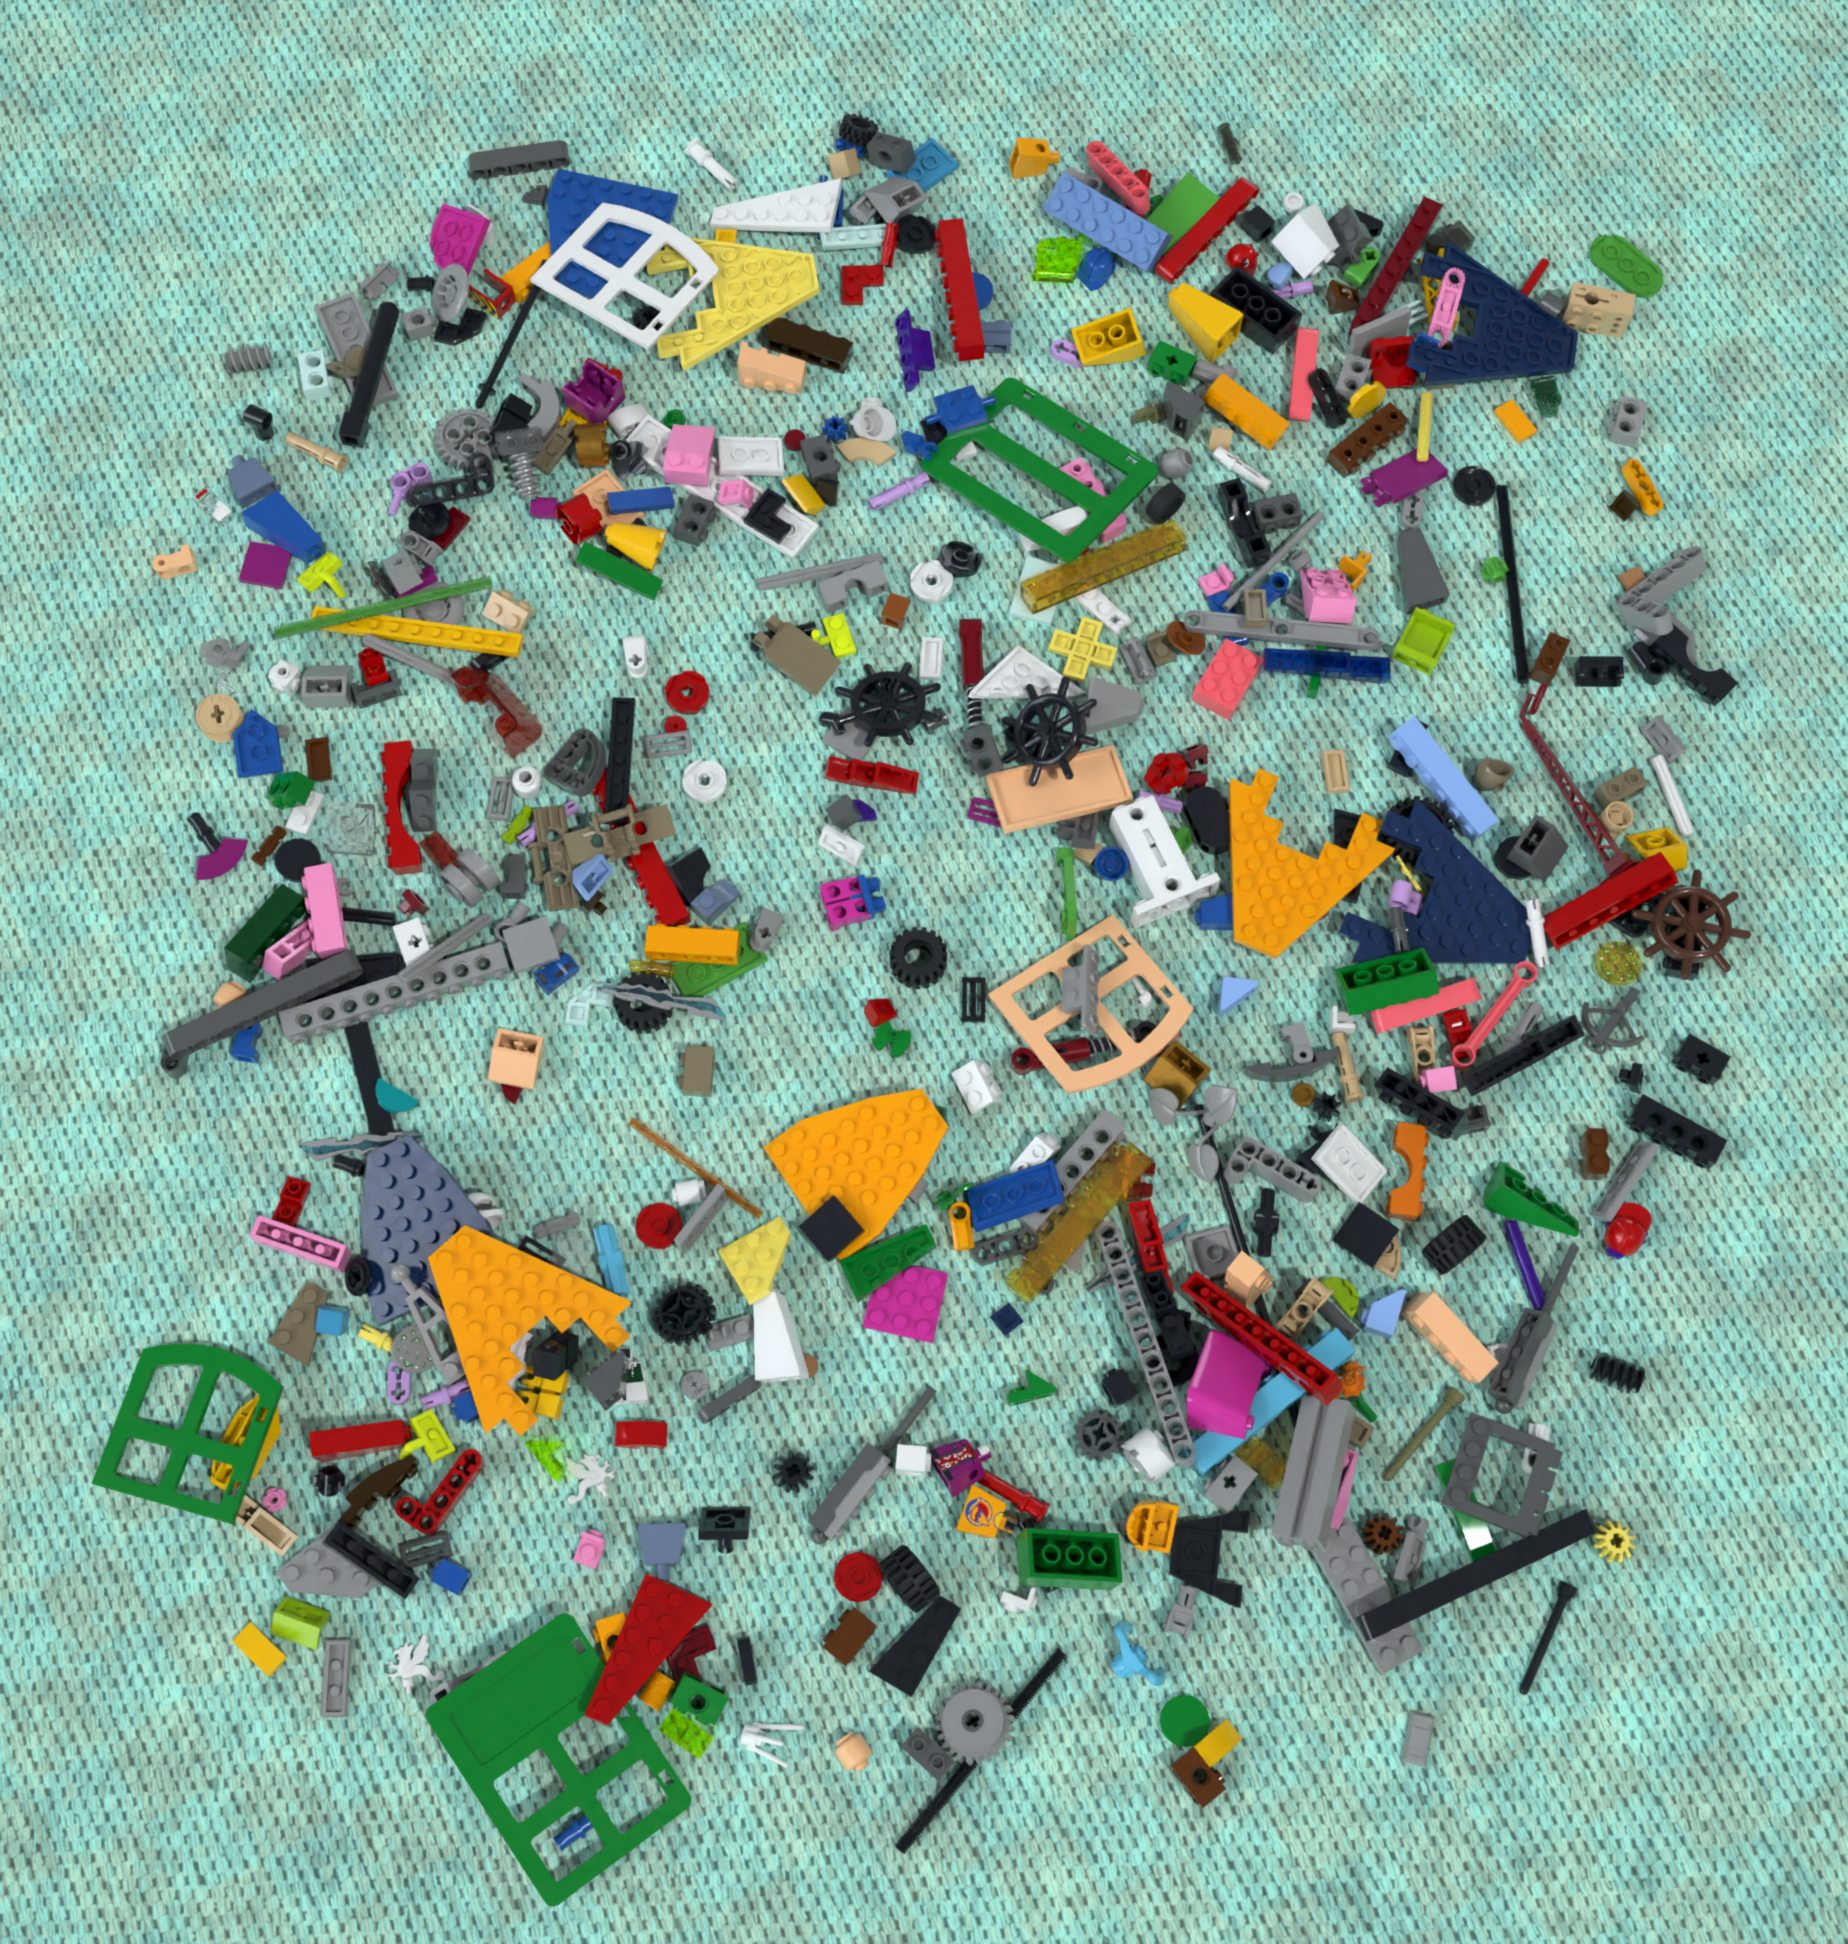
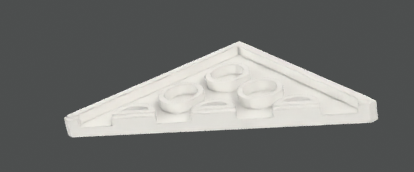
M1017 645L970 691L968 697L1029 698L1025 689L1027 684L1034 686L1038 696L1048 693L1057 694L1061 679L1064 676ZM1070 681L1065 697L1069 699L1083 698L1085 691Z

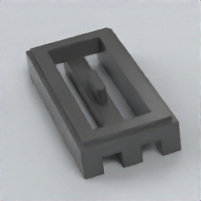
M448 1532L399 1545L403 1566L408 1570L454 1556ZM444 1539L443 1544L406 1554L407 1549ZM446 1548L445 1553L411 1563L408 1562V1559Z

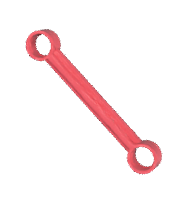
M1522 961L1516 965L1512 973V981L1467 1041L1454 1048L1450 1056V1063L1455 1069L1466 1071L1471 1068L1476 1058L1475 1052L1521 990L1534 983L1538 970L1533 963ZM1520 968L1528 969L1532 973V979H1522L1518 975L1517 970ZM1465 1052L1469 1055L1470 1062L1466 1064L1460 1063L1456 1059L1455 1053Z

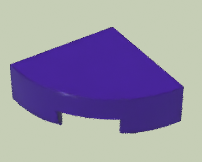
M852 799L863 817L857 822L877 820V815L873 808L862 800Z

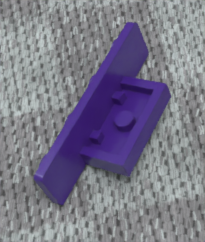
M905 309L896 318L895 327L897 329L898 346L900 349L903 382L905 383L906 392H911L920 383L918 369L928 372L935 369L930 331L913 328L910 311Z

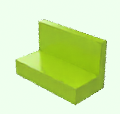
M285 1596L274 1611L270 1634L317 1650L321 1632L328 1623L331 1612Z

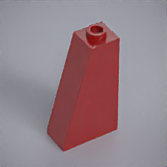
M401 1419L309 1432L311 1455L321 1463L403 1448L408 1443V1440H412L410 1425L406 1426V1422Z

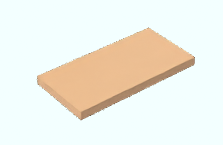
M1114 745L1078 753L1069 762L1074 774L1071 780L1065 778L1061 767L1054 770L1042 769L1037 785L1031 787L1029 779L1033 766L1030 764L986 775V782L1003 833H1011L1116 808L1120 805L1132 804L1133 796Z

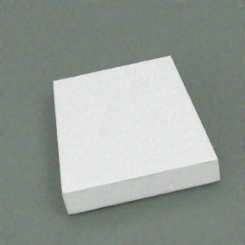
M718 436L719 475L784 476L782 438Z
M1340 1123L1311 1158L1356 1205L1359 1202L1363 1203L1388 1171L1344 1124Z

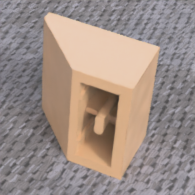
M498 1028L492 1048L488 1081L534 1090L545 1052L544 1037Z

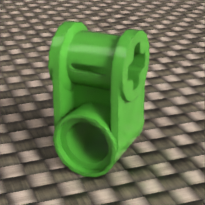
M1373 247L1364 249L1359 255L1361 263L1358 265L1351 263L1343 275L1346 281L1360 290L1362 289L1361 286L1368 282L1369 278L1378 268L1380 253Z

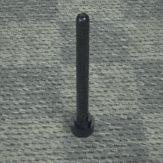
M1559 1581L1556 1588L1558 1599L1519 1687V1692L1522 1695L1529 1693L1566 1604L1571 1599H1575L1578 1588L1564 1581Z

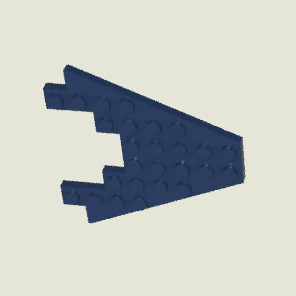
M1448 242L1446 244L1443 257L1430 253L1424 254L1420 275L1442 281L1444 274L1450 268H1459L1465 274V282L1459 304L1477 309L1472 339L1454 334L1451 339L1450 351L1413 340L1410 342L1406 363L1426 368L1425 386L1570 373L1574 369L1578 332L1557 317L1554 318L1540 309L1537 303L1452 243ZM1449 275L1451 283H1459L1456 275Z
M1416 800L1414 802L1409 818L1388 810L1379 833L1419 849L1420 851L1412 870L1433 879L1419 916L1415 917L1403 911L1405 927H1408L1406 933L1410 951L1424 948L1433 964H1518L1525 961L1532 944L1530 928L1526 924L1528 919L1526 907L1420 801ZM1350 912L1346 913L1338 934L1359 943L1351 961L1352 963L1358 964L1399 954L1395 953L1393 934L1390 933L1391 925L1387 929ZM1401 943V951L1403 953V944Z

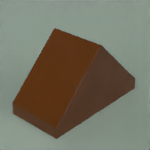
M1335 280L1329 282L1325 298L1331 315L1360 308L1362 304L1356 289Z

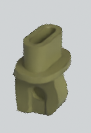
M1148 402L1146 407L1136 411L1135 415L1131 417V421L1133 424L1150 420L1152 424H1155L1158 420L1165 419L1166 414L1161 403L1154 404L1153 402Z

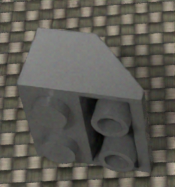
M1168 381L1165 386L1162 403L1167 425L1171 433L1188 441L1201 423L1205 401L1200 396L1187 392L1180 385Z
M1535 814L1507 856V859L1541 881L1546 882L1569 846L1553 824Z
M622 1350L618 1353L614 1351L605 1358V1363L599 1368L595 1366L585 1374L586 1378L583 1380L605 1411L625 1396L630 1361Z

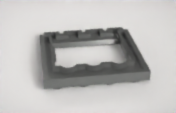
M1471 1412L1440 1505L1525 1538L1528 1534L1537 1536L1542 1519L1534 1516V1513L1544 1515L1549 1500V1495L1542 1493L1541 1490L1551 1492L1556 1472L1548 1468L1558 1469L1563 1452L1554 1449L1556 1444ZM1490 1435L1501 1438V1441L1519 1448H1527L1537 1452L1517 1519L1469 1501Z

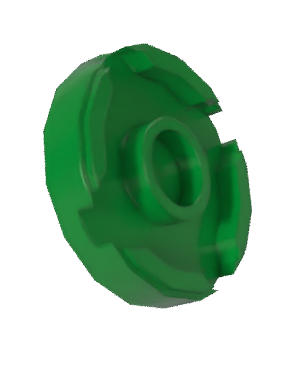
M1180 1695L1173 1697L1165 1703L1160 1712L1159 1724L1161 1731L1176 1746L1188 1747L1196 1745L1206 1736L1209 1730L1210 1718L1208 1711L1203 1703L1193 1696Z

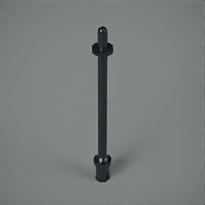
M542 260L539 269L546 263L547 260ZM533 284L486 383H479L478 388L481 390L475 403L478 409L483 408L489 394L492 396L496 394L493 386L540 289H542Z

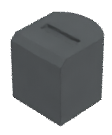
M847 794L825 809L832 823L842 830H846L863 818L855 802Z

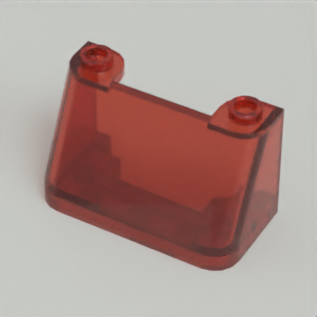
M468 666L459 668L450 675L458 697L464 704L474 701L481 706L490 700L502 715L496 719L495 728L503 739L505 752L511 759L540 739L542 736L540 723L499 675Z

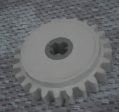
M971 1682L968 1684V1689H964L960 1685V1692L956 1694L951 1690L952 1698L949 1700L944 1697L943 1699L946 1706L938 1707L942 1712V1716H936L935 1719L941 1725L936 1726L935 1730L942 1734L937 1739L940 1742H944L941 1747L945 1751L950 1749L948 1753L950 1757L954 1758L957 1755V1761L960 1763L965 1758L966 1763L970 1766L973 1760H976L978 1765H982V1759L984 1758L990 1763L991 1755L994 1754L999 1758L1000 1753L998 1750L1000 1748L1007 1750L1004 1744L1005 1741H1012L1008 1733L1015 1731L1014 1726L1010 1725V1722L1015 1721V1717L1009 1714L1013 1711V1708L1010 1705H1006L1008 1700L1005 1696L1001 1697L1002 1693L998 1689L993 1693L991 1685H988L986 1689H984V1685L981 1682L978 1683L977 1688ZM974 1720L979 1723L977 1727L971 1724Z

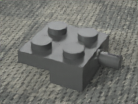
M1346 204L1327 221L1339 244V247L1334 251L1336 255L1331 260L1333 264L1341 267L1350 260L1353 265L1361 263L1358 253L1373 241L1366 225L1360 222L1352 205Z

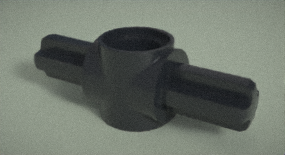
M1271 1188L1261 1190L1260 1209L1254 1212L1253 1218L1255 1221L1253 1232H1255V1235H1258L1257 1255L1262 1258L1271 1256L1272 1237L1278 1234L1279 1213L1274 1210L1275 1191Z

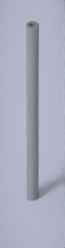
M1318 511L1222 605L1223 609L1229 611L1243 597L1244 589L1253 588L1324 518L1323 513Z

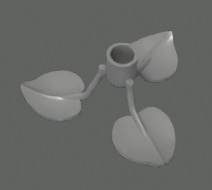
M1220 1085L1210 1086L1204 1095V1103L1207 1109L1196 1111H1177L1179 1101L1174 1093L1164 1088L1152 1089L1149 1092L1150 1109L1156 1121L1162 1125L1172 1124L1175 1121V1115L1203 1114L1204 1123L1210 1126L1211 1129L1199 1140V1145L1192 1144L1189 1146L1187 1160L1190 1168L1200 1179L1207 1183H1213L1219 1168V1158L1215 1149L1209 1144H1204V1142L1214 1131L1219 1129L1218 1125L1226 1124L1231 1120L1236 1108L1238 1089Z

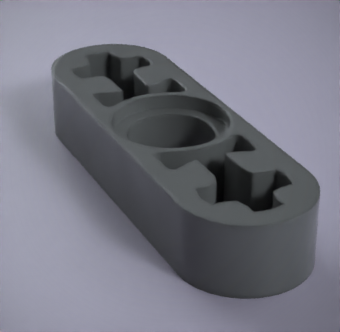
M752 1375L703 1407L697 1415L703 1424H707L731 1408V1404L734 1402L737 1404L758 1390L762 1384L760 1381L755 1380V1375Z

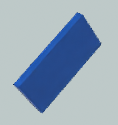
M1053 1159L965 1190L976 1232L1066 1202L1056 1163Z

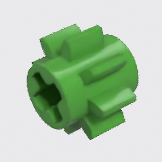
M1491 557L1484 561V568L1480 570L1485 582L1490 580L1492 584L1503 581L1507 577L1505 572L1509 571L1504 559L1499 560L1498 557Z

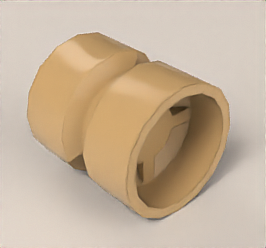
M1615 801L1610 803L1598 818L1614 840L1631 825L1634 814L1629 805L1624 802Z

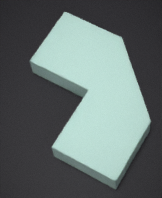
M592 982L584 991L571 998L567 1003L565 1025L588 1027L591 1005L614 1007V996L602 993V989H607L603 988V984L617 986V984Z

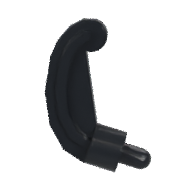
M1311 1125L1307 1127L1311 1132L1310 1135L1316 1141L1321 1140L1323 1143L1333 1132V1130L1321 1133Z

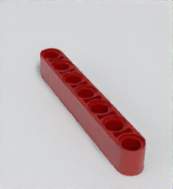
M1244 177L1238 179L1159 261L1154 273L1172 285L1174 283L1172 281L1178 279L1187 270L1186 267L1188 265L1191 266L1200 256L1198 254L1204 252L1213 243L1212 240L1214 238L1217 239L1225 230L1224 227L1226 225L1229 226L1239 216L1237 215L1239 212H1243L1251 203L1250 200L1257 197L1260 188Z

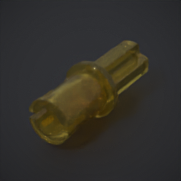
M633 959L630 961L629 970L632 973L636 972L640 974V971H646L647 975L653 972L656 976L672 979L675 973L674 964L658 963L656 960L643 961Z

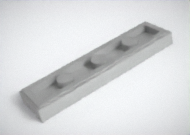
M1639 1141L1593 1210L1591 1214L1593 1218L1608 1222L1613 1220L1658 1151L1659 1147L1654 1142Z

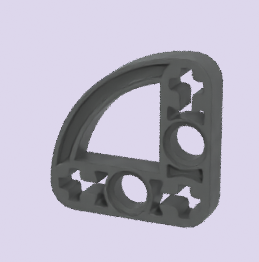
M582 728L573 734L544 768V775L551 783L579 797H585L594 790L603 775L606 765L605 748L592 731ZM592 747L593 759L587 774L574 769V766ZM573 753L569 758L565 759L568 754ZM573 776L569 781L565 782L568 777Z

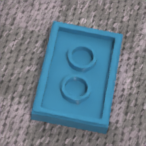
M931 138L914 151L916 161L906 174L889 169L886 172V176L889 179L897 176L914 180L925 193L958 169L959 163Z

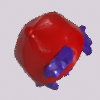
M1628 1202L1620 1207L1611 1222H1606L1604 1240L1608 1256L1615 1257L1618 1260L1631 1256L1646 1243L1645 1238L1648 1236V1230L1652 1222L1651 1214L1647 1209L1639 1204Z

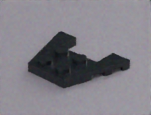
M1244 1510L1175 1524L1168 1575L1235 1608H1241L1243 1585L1218 1582V1565L1222 1531L1247 1534L1250 1511Z

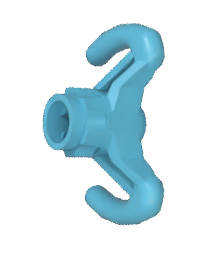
M1118 1621L1114 1626V1634L1119 1640L1121 1652L1114 1656V1660L1111 1662L1114 1672L1121 1679L1129 1678L1137 1673L1146 1677L1150 1684L1154 1686L1163 1685L1166 1679L1164 1669L1159 1668L1155 1673L1146 1666L1148 1655L1141 1645L1130 1644L1126 1632L1131 1631L1132 1625L1126 1621Z

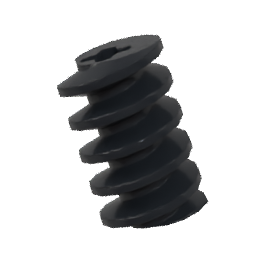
M1598 1352L1592 1362L1589 1379H1593L1598 1374L1599 1383L1608 1378L1609 1387L1614 1382H1617V1390L1626 1385L1627 1394L1632 1389H1635L1637 1394L1644 1380L1645 1368L1640 1366L1636 1370L1634 1363H1630L1627 1366V1361L1624 1359L1618 1362L1616 1356L1613 1355L1608 1359L1606 1352L1601 1353L1600 1356Z

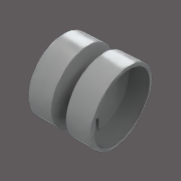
M467 847L456 857L462 870L449 864L439 873V877L444 882L447 890L458 901H462L472 909L483 899L477 886L490 892L501 881L492 868L477 853Z

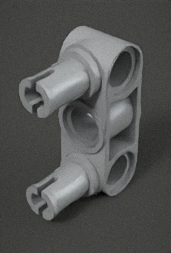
M518 902L510 917L500 922L495 928V934L499 942H502V945L506 948L508 947L505 938L502 937V930L522 924L530 911V908L522 902ZM557 922L552 931L558 953L561 949L560 944L569 931V927L561 922Z

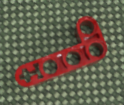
M474 1449L465 1450L424 1506L413 1498L403 1497L395 1505L396 1514L419 1532L425 1535L435 1534L484 1468V1457ZM470 1457L475 1458L477 1461L475 1466L470 1465L467 1461ZM461 1467L470 1473L469 1476L460 1470ZM457 1476H462L463 1484L458 1488H453V1479ZM443 1496L448 1497L447 1506L439 1509L437 1506L438 1500ZM412 1503L414 1506L413 1512L408 1516L404 1515V1506ZM432 1517V1527L430 1529H423L422 1523L424 1519Z

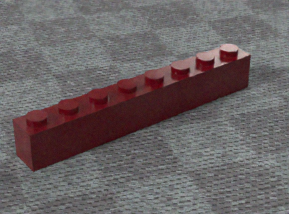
M1424 196L1353 318L1348 335L1351 336L1352 329L1382 317L1438 221L1443 204Z

